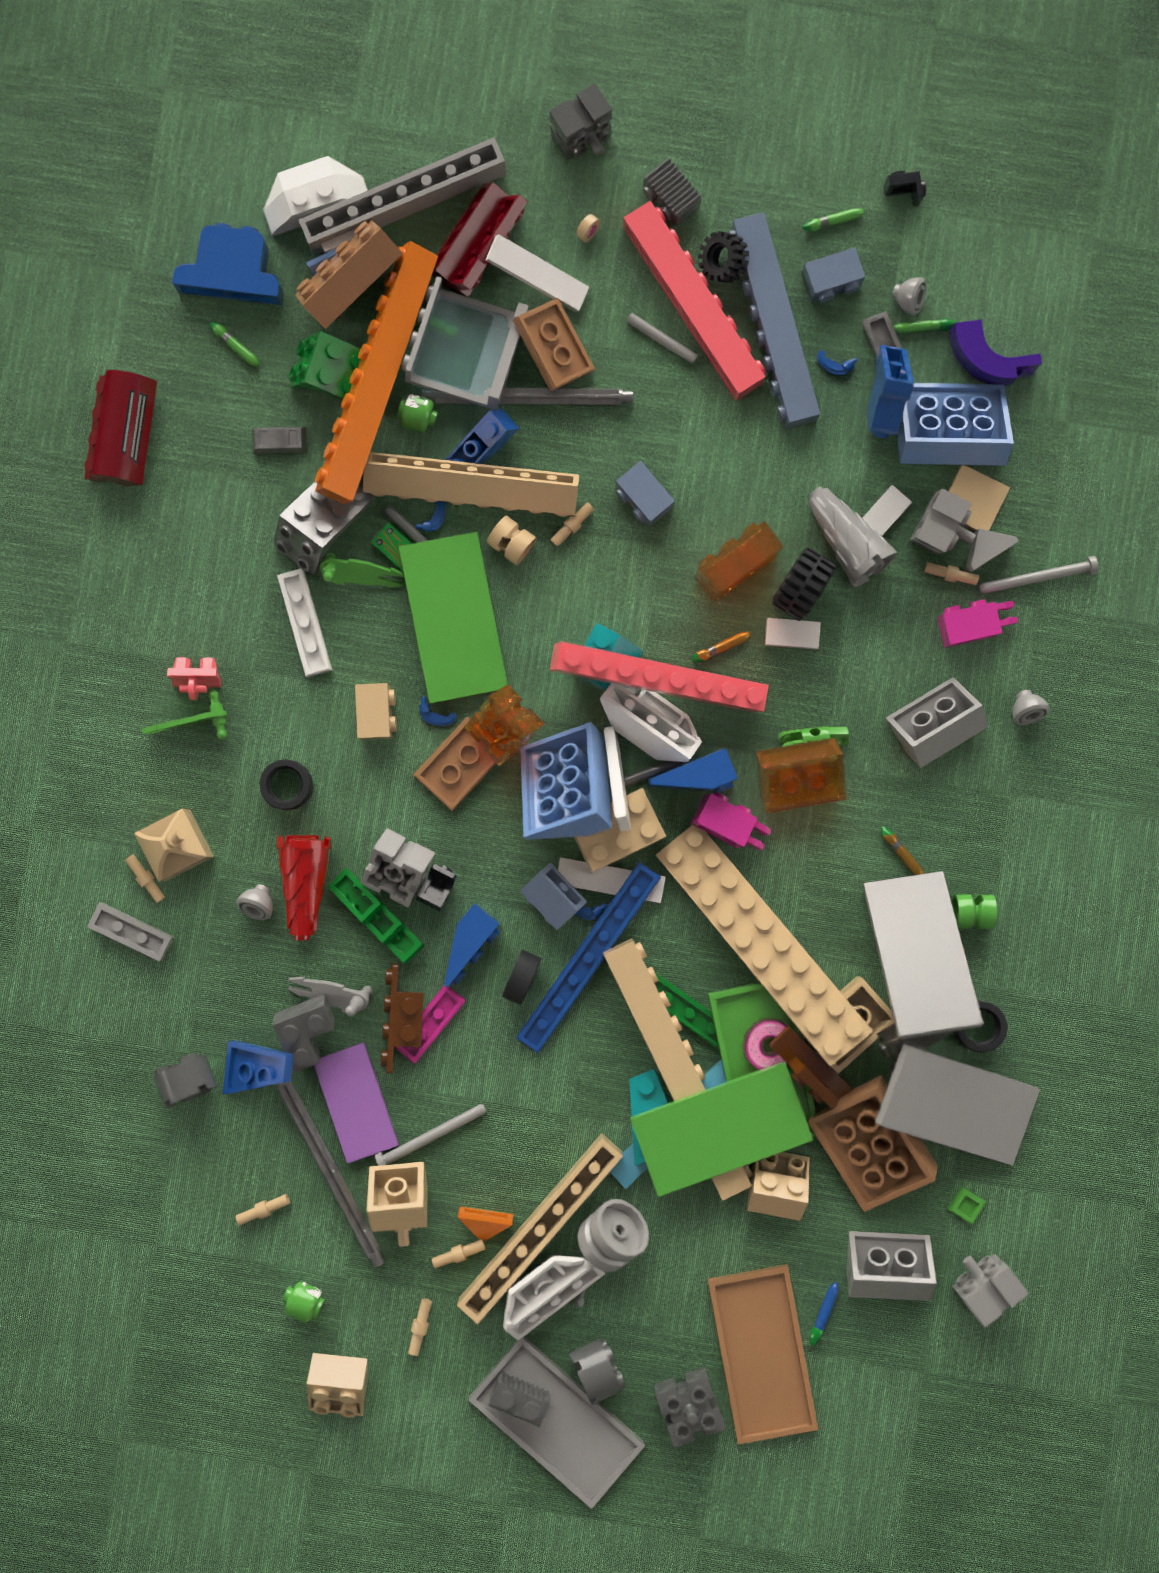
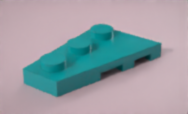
M655 1069L629 1079L632 1116L669 1103ZM632 1125L634 1164L637 1166L646 1161Z

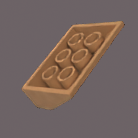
M882 1075L856 1087L841 1097L832 1108L827 1106L807 1121L864 1212L935 1181L938 1169L937 1163L920 1137L876 1123L888 1088V1084Z

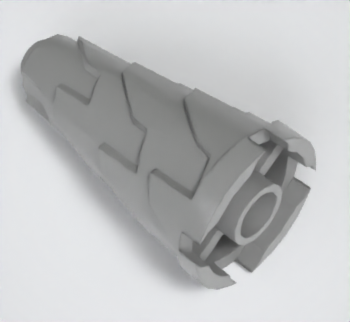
M818 487L809 494L810 500L808 505L824 532L825 539L836 554L837 561L854 587L868 582L869 576L873 574L875 576L878 575L897 557L896 554L898 553L876 530H873L857 512L854 513L846 503L837 498L829 488L823 489Z

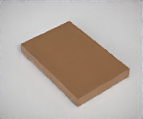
M558 298L513 319L550 392L595 370Z
M467 716L413 776L451 811H454L507 752Z

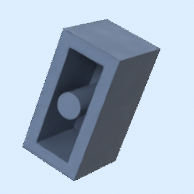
M855 247L805 263L801 273L811 302L817 300L826 302L842 292L845 294L854 293L860 289L865 279Z
M641 461L616 480L617 490L615 493L623 503L629 502L634 508L632 513L641 524L646 522L650 527L674 507L675 500Z
M551 862L520 890L526 900L531 905H534L544 916V919L556 930L587 902Z

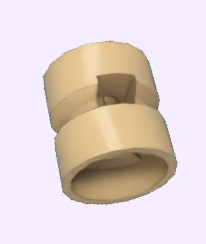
M506 515L492 530L486 543L497 552L504 551V557L517 566L532 549L537 538L526 529L519 530V524Z

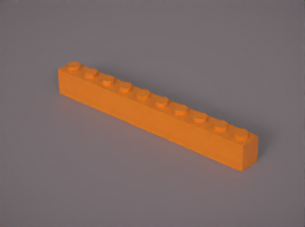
M409 241L402 247H398L403 254L395 261L393 270L389 271L385 278L384 285L387 286L385 293L377 301L375 309L378 312L376 318L371 321L367 329V334L369 335L367 344L365 343L362 346L358 358L361 359L360 364L350 377V383L352 384L350 392L346 393L341 403V408H343L341 418H337L334 423L332 432L335 435L332 443L330 442L324 451L323 456L326 458L324 466L318 470L315 477V482L317 483L315 492L343 505L352 502L356 494L438 258L434 253L412 241Z

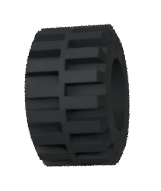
M810 547L805 548L775 593L772 605L796 620L801 621L810 612L836 570V563Z

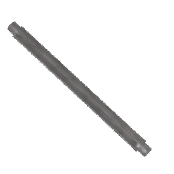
M459 388L466 391L470 390V388ZM504 388L499 404L622 405V403H633V391H622V389L559 388L550 392L549 388ZM422 389L421 397L432 400L434 404H474L430 389Z
M292 1081L277 1084V1090L367 1259L371 1260L374 1268L385 1263L381 1254L382 1250Z

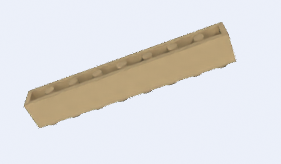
M375 452L369 453L363 471V492L371 493L373 496L392 495L400 499L419 498L427 502L447 501L454 505L474 504L480 508H488L490 506L502 507L507 511L520 509L528 510L534 514L543 512L555 513L562 517L575 515L579 485V475Z
M601 1133L462 1293L457 1306L478 1324L623 1157L622 1150Z

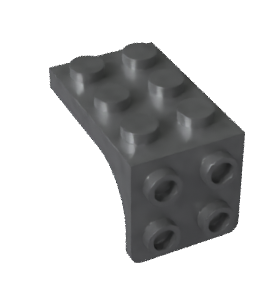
M314 482L279 515L273 542L276 549L281 554L287 555L295 561L302 570L315 575L332 543L373 503L374 496L370 493H364L360 485H358L353 501L343 505L315 492L317 483Z

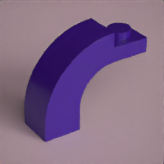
M981 319L955 323L949 331L952 349L960 365L971 376L984 383L1011 386L1018 377L1033 375L1042 364L1041 353L1018 357H1004L995 353L986 343Z

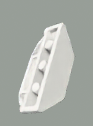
M328 156L278 173L264 208L272 236L301 227L299 219L367 191L363 176Z
M611 683L600 698L611 726H614L615 731L655 760L688 762L702 743L689 716L656 692Z
M560 1255L551 1257L508 1290L503 1325L505 1331L516 1340H520L605 1274L604 1271L595 1268L586 1258Z

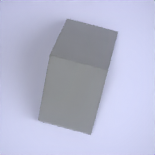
M978 529L974 532L976 536L970 544L965 571L973 572L1012 547L1019 540L1015 536Z

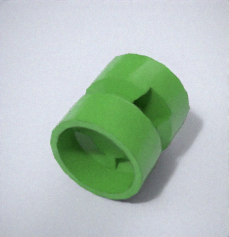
M954 894L952 907L958 929H971L973 925L977 929L995 928L997 922V903L994 895H977L973 899L971 895Z

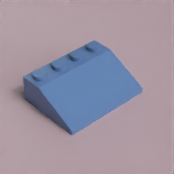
M914 383L911 397L905 403L898 430L900 464L1007 465L1014 442L1004 385Z
M591 722L520 747L523 830L526 840L589 836L612 828L605 737Z

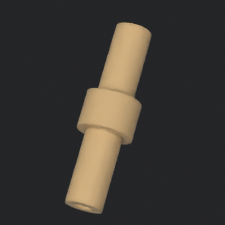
M587 502L574 516L570 515L563 522L564 526L550 541L558 547L571 533L575 534L582 527L580 524L594 511V508Z
M927 562L924 570L925 573L944 577L945 581L953 583L960 581L977 585L979 575L961 571L959 567L952 565L945 567Z
M134 854L125 859V862L137 876L135 880L141 888L145 887L156 903L163 900L165 895L153 881L155 877L152 873L144 869Z
M285 1194L268 1202L266 1200L255 1204L254 1208L236 1215V1221L240 1226L256 1218L260 1220L271 1215V1212L289 1205V1197Z
M481 1239L465 1246L462 1244L452 1247L451 1251L432 1258L434 1268H439L454 1261L456 1264L467 1260V1256L486 1250L484 1240Z
M423 1298L421 1300L417 1319L413 1320L411 1328L413 1335L408 1354L413 1356L419 1355L423 1336L427 1335L429 1327L427 1320L432 1301Z

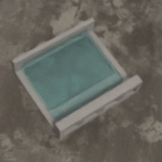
M437 277L434 286L429 285L425 298V301L428 302L426 309L421 308L417 322V324H420L418 332H413L410 341V347L413 348L411 355H405L402 364V370L405 371V382L493 410L498 409L521 337L513 319L528 312L529 306L518 303L516 312L443 290L441 289L442 278Z

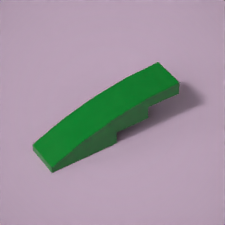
M347 867L328 885V888L359 921L365 924L383 944L387 945L404 964L407 965L425 947L424 943L367 886L361 884V880Z

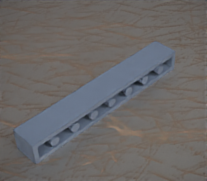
M762 212L735 219L728 233L741 236L743 238L742 242H745L748 246L744 249L749 251V256L745 257V260L749 262L748 266L743 265L742 267L746 270L743 274L745 281H742L745 297L749 296L752 306H749L752 322H757L759 330L756 331L759 347L763 346L766 356H763L766 372H770L773 381L770 382V388L773 397L778 398L780 405L777 407L779 420L785 423L786 429L816 422L820 416V411L765 213Z

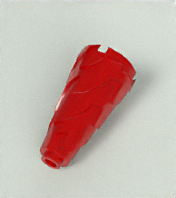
M286 835V842H284L283 836H278L277 849H279V867L282 874L283 894L286 900L287 930H289L290 935H294V940H310V935H314L315 931H317L319 905L323 895L324 880L328 868L331 837L324 836L323 843V840H319V835Z

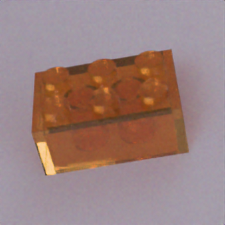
M765 521L759 525L756 522L752 523L743 530L744 534L740 536V539L737 541L734 538L730 539L721 546L722 550L718 552V555L714 557L713 554H710L699 562L700 566L697 567L698 571L695 579L713 603L773 561L780 554L784 546Z
M836 738L756 751L759 793L766 813L846 800L843 752Z

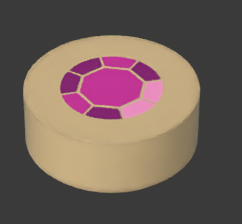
M593 214L586 216L578 226L577 237L585 243L589 242L597 233L601 221Z

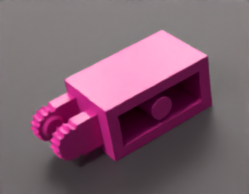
M984 599L970 603V607L960 609V605L945 608L944 613L937 617L944 648L996 637L1003 633L1001 627L1017 624V617L999 620L997 612L1013 608L1014 602L1008 601L998 604L991 602L986 604Z
M717 792L703 796L690 823L691 825L706 831V833L735 848H742L747 844L757 850H763L765 845L751 837L750 834L752 830H755L762 835L769 836L772 830L757 821L758 818L751 815L752 811L742 805L734 806L728 803L729 799Z

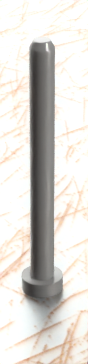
M1090 556L1086 558V562L985 582L980 585V592L989 593L1088 572L1089 575H1095L1099 572L1097 558Z
M479 1104L386 1154L382 1152L375 1154L376 1161L379 1166L389 1165L482 1116L487 1110L483 1104Z

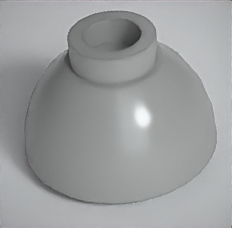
M920 277L911 278L902 285L897 284L895 286L893 300L898 301L900 308L907 314L914 316L921 310L927 292L925 279Z
M1024 690L1015 696L1016 702L1013 705L1012 718L1014 723L1019 725L1033 724L1043 719L1048 714L1050 707L1042 697L1032 694L1030 690Z
M258 884L255 888L243 892L236 901L237 907L242 913L253 919H269L273 912V901L270 897L271 890L264 885Z

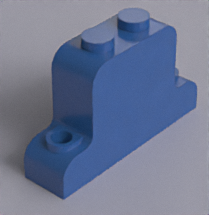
M217 223L216 226L208 225L204 227L200 234L196 263L179 265L173 273L172 284L178 293L282 305L284 292L278 282V277L266 273L268 246L261 233L249 226H243L242 229L232 228L228 224Z
M880 345L876 362V376L867 409L869 431H872L876 437L888 438L889 435H897L905 403L911 397L914 381L907 349Z

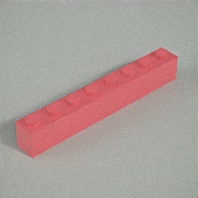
M649 201L623 218V229L737 401L763 385L766 371L759 360L755 361L750 354L751 348L746 339H741L737 334V327L730 316L726 317L722 311L723 306L718 296L710 293L705 276L701 272L697 273L693 267L694 261L687 250L683 251L678 244L680 240L673 229L669 230L665 224L666 219L659 207L655 208L652 202Z
M565 642L554 644L550 671L753 713L764 712L769 685Z

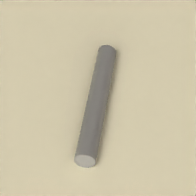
M630 314L626 321L627 323L686 361L694 364L698 357L696 353L635 314Z

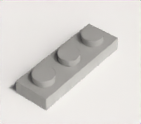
M102 902L98 903L87 926L159 962L163 961L174 936Z

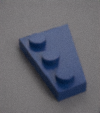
M237 1040L228 1041L222 1095L291 1082L294 1054Z

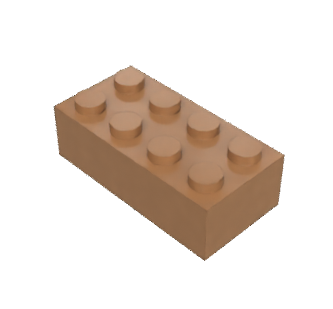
M372 220L368 223L365 221L360 224L354 231L356 235L349 242L347 240L342 242L335 250L337 254L330 261L328 259L324 260L316 269L318 273L310 280L309 278L305 279L297 287L296 297L324 329L403 254Z

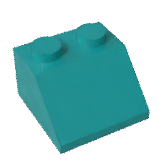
M599 623L595 624L584 645L589 648L640 658L643 650L623 636ZM579 677L604 691L611 685V683Z

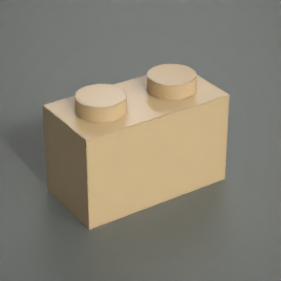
M388 683L355 685L357 738L360 740L393 739V732H397L396 716H392L391 706L396 705L395 690H391Z

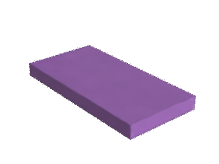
M365 1042L320 1057L319 1063L314 1066L347 1163L398 1146L399 1141Z

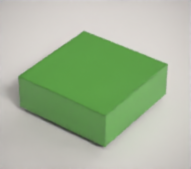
M961 1186L947 1209L973 1225L986 1201Z

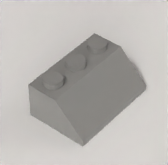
M954 677L886 717L889 726L905 752L920 768L989 727L982 704Z
M849 1231L847 1249L849 1297L931 1301L937 1283L930 1235Z

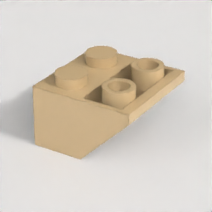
M780 1152L753 1162V1176L750 1178L752 1187L748 1191L747 1211L801 1221L808 1204L810 1157Z
M313 1353L307 1380L309 1411H314L321 1415L337 1413L344 1417L363 1416L368 1359Z

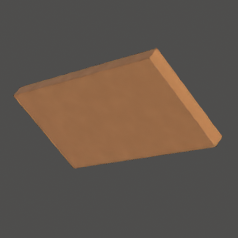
M788 1265L708 1278L737 1443L744 1444L818 1430Z

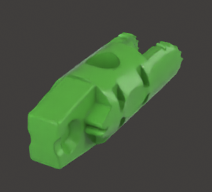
M814 727L783 731L778 735L780 742L784 743L781 747L784 755L830 750L849 744L847 727Z

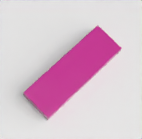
M444 985L423 1011L421 1047L394 1046V1048L415 1064L466 1000L450 986L446 987Z

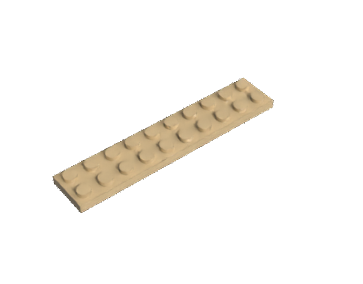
M692 825L656 854V857L830 1067L873 1032L706 831Z

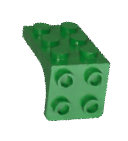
M322 331L305 338V340H301L296 350V355L299 356L297 363L292 366L289 372L288 380H291L289 387L294 390L298 388L312 389L343 400L346 393L350 392L352 386L350 377L360 364L361 359L358 358L361 349Z

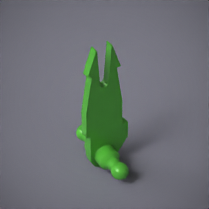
M334 553L326 554L325 559L320 564L324 580L327 582L332 581L334 584L344 585L345 582L361 585H387V588L404 586L403 582L379 576L405 577L403 572L392 567L389 569L367 561L350 558L349 560L336 559Z
M212 690L208 694L211 701L210 712L142 728V734H153L212 720L213 726L217 728V737L223 740L227 737L224 727L227 711L223 710L222 704L219 703L218 692Z

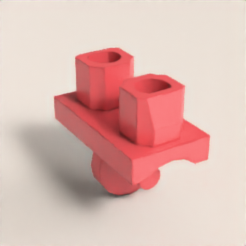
M176 658L173 668H168L167 676L171 678L172 686L179 687L180 693H188L190 700H197L199 693H207L208 687L221 688L222 680L214 658L201 659L200 668H192V662L188 658Z

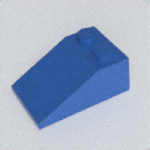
M726 748L651 778L647 783L649 787L695 791H711L715 789L717 793L733 787L732 782L738 779Z

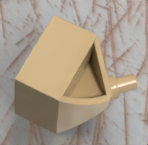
M181 809L134 833L158 882L168 881L214 857L189 809Z
M424 1162L369 1167L367 1213L372 1232L395 1230V1232H398L399 1246L410 1245L409 1231H411V1228L427 1227L428 1181Z

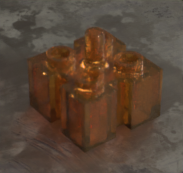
M509 684L490 695L480 707L481 711L474 714L464 726L478 743L482 740L488 746L485 751L499 766L516 756L528 743L527 740L533 737L545 724L531 708L526 709L520 705L522 698Z

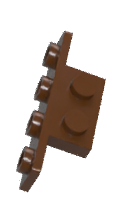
M391 963V969H386L385 985H390L389 996H384V1012H388V1023H383L382 1039H387L386 1050H381V1066H385L386 1073H392L394 1046L421 1047L424 992L397 991V963Z
M789 1026L770 1043V1047L794 1070L791 1076L802 1087L807 1084L811 1088L809 1093L818 1103L824 1100L832 1108L841 1097L853 1090Z

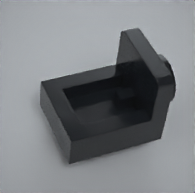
M900 170L893 172L891 175H888L883 186L885 196L911 193L913 207H919L923 197L926 196V184L924 180L921 181L920 171L906 173V171Z
M433 864L416 896V900L440 912L454 886L457 875L446 866Z

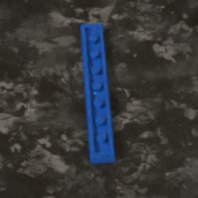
M641 862L637 863L521 1029L516 1039L536 1053H539L604 960L603 952L614 946L661 876Z

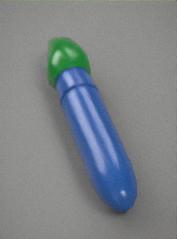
M837 1282L832 1283L829 1287L815 1326L810 1331L809 1342L811 1346H815L823 1335V1329L839 1292Z

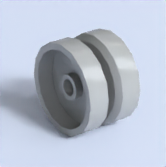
M611 1199L603 1203L594 1213L584 1219L578 1230L579 1247L586 1260L595 1268L604 1272H615L627 1265L644 1251L649 1238L647 1224L641 1213L632 1204L618 1199Z

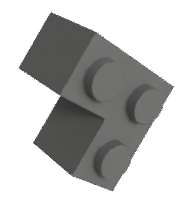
M325 994L274 1013L272 1026L284 1052L294 1054L293 1072L319 1063L321 1050L315 1037L334 1029L335 1015Z

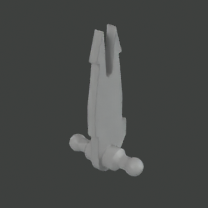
M290 977L288 981L312 989L290 986L288 990L301 997L306 996L311 999L325 994L330 1006L342 1008L341 1012L346 1013L348 1016H353L356 1012L364 1010L369 1003V996L373 992L370 986H365L362 990L357 991L330 981L305 979V977Z

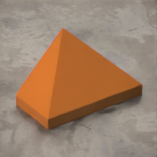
M460 1207L458 1212V1218L479 1240L483 1239L484 1241L512 1226L514 1214L468 1207Z

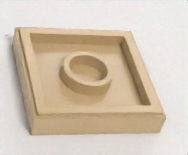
M961 465L948 491L971 503L968 510L972 513L965 527L976 532L978 529L989 531L1010 487L965 465Z

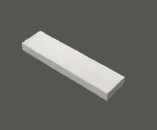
M499 234L495 236L485 260L552 299L558 298L562 305L575 312L580 310L589 286Z
M297 569L277 575L305 676L308 678L333 671L305 571Z
M614 726L605 727L604 737L615 818L621 831L631 830L619 740Z
M560 858L558 871L573 887L614 895L617 894L632 870L605 866L591 873L586 862ZM661 876L646 898L647 901L661 903L665 876Z

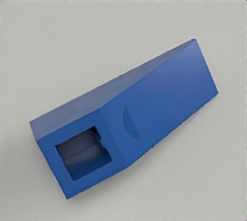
M503 409L489 410L445 460L483 464L503 447L519 427Z
M476 903L456 926L444 983L446 987L451 983L457 985L466 974L462 969L468 962L474 964L483 954L480 950L482 945L486 941L491 944L501 932L497 929L501 923Z

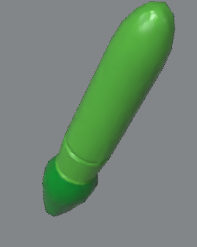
M942 318L939 321L904 322L893 326L896 333L925 332L938 329L946 331L950 330L957 321Z

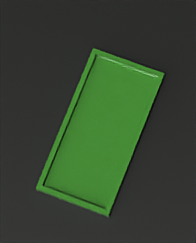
M472 532L399 546L429 703H439L508 689L478 533Z
M760 982L708 993L726 1082L761 1070L751 1063L746 1052L749 1034L758 1024L764 1021H776L784 1024L786 1027L789 1026L800 1037L798 1027ZM767 1036L761 1041L760 1049L764 1055L769 1057L777 1055L770 1047V1043L776 1038L775 1036ZM787 1063L786 1066L807 1122L810 1117L816 1114L813 1097L809 1093L811 1088L807 1084L802 1087L791 1076L794 1070ZM807 1122L811 1136L815 1137L814 1131Z
M784 1061L630 1117L658 1197L813 1141Z

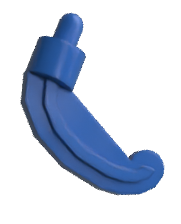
M820 350L817 354L819 364L827 372L834 375L842 376L847 374L858 361L857 358H853L851 361L847 360L841 365L826 358L824 350Z
M445 501L434 502L438 505L431 521H423V524H417L415 528L423 529V532L438 530L446 516Z
M421 697L419 710L423 720L436 726H447L454 723L457 717L455 713H450L449 717L431 712L430 704H427L426 697Z
M607 904L596 905L592 909L583 905L575 914L583 919L593 920L603 914L602 911L607 908Z

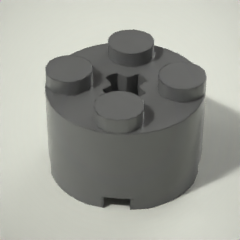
M193 1053L180 1058L179 1065H165L153 1071L155 1074L154 1081L165 1109L176 1106L175 1103L180 1100L185 1103L210 1092L212 1088L218 1087L207 1058L202 1053L196 1055Z
M598 1338L569 1352L591 1405L621 1392V1389L626 1387L620 1371H618L616 1364L613 1363L615 1359L605 1338L601 1340Z

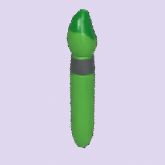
M855 208L819 219L814 218L802 225V229L813 232L823 227L854 220L864 214V210Z
M216 322L210 323L214 334L221 338L242 359L253 367L260 365L256 356L228 333L224 326Z

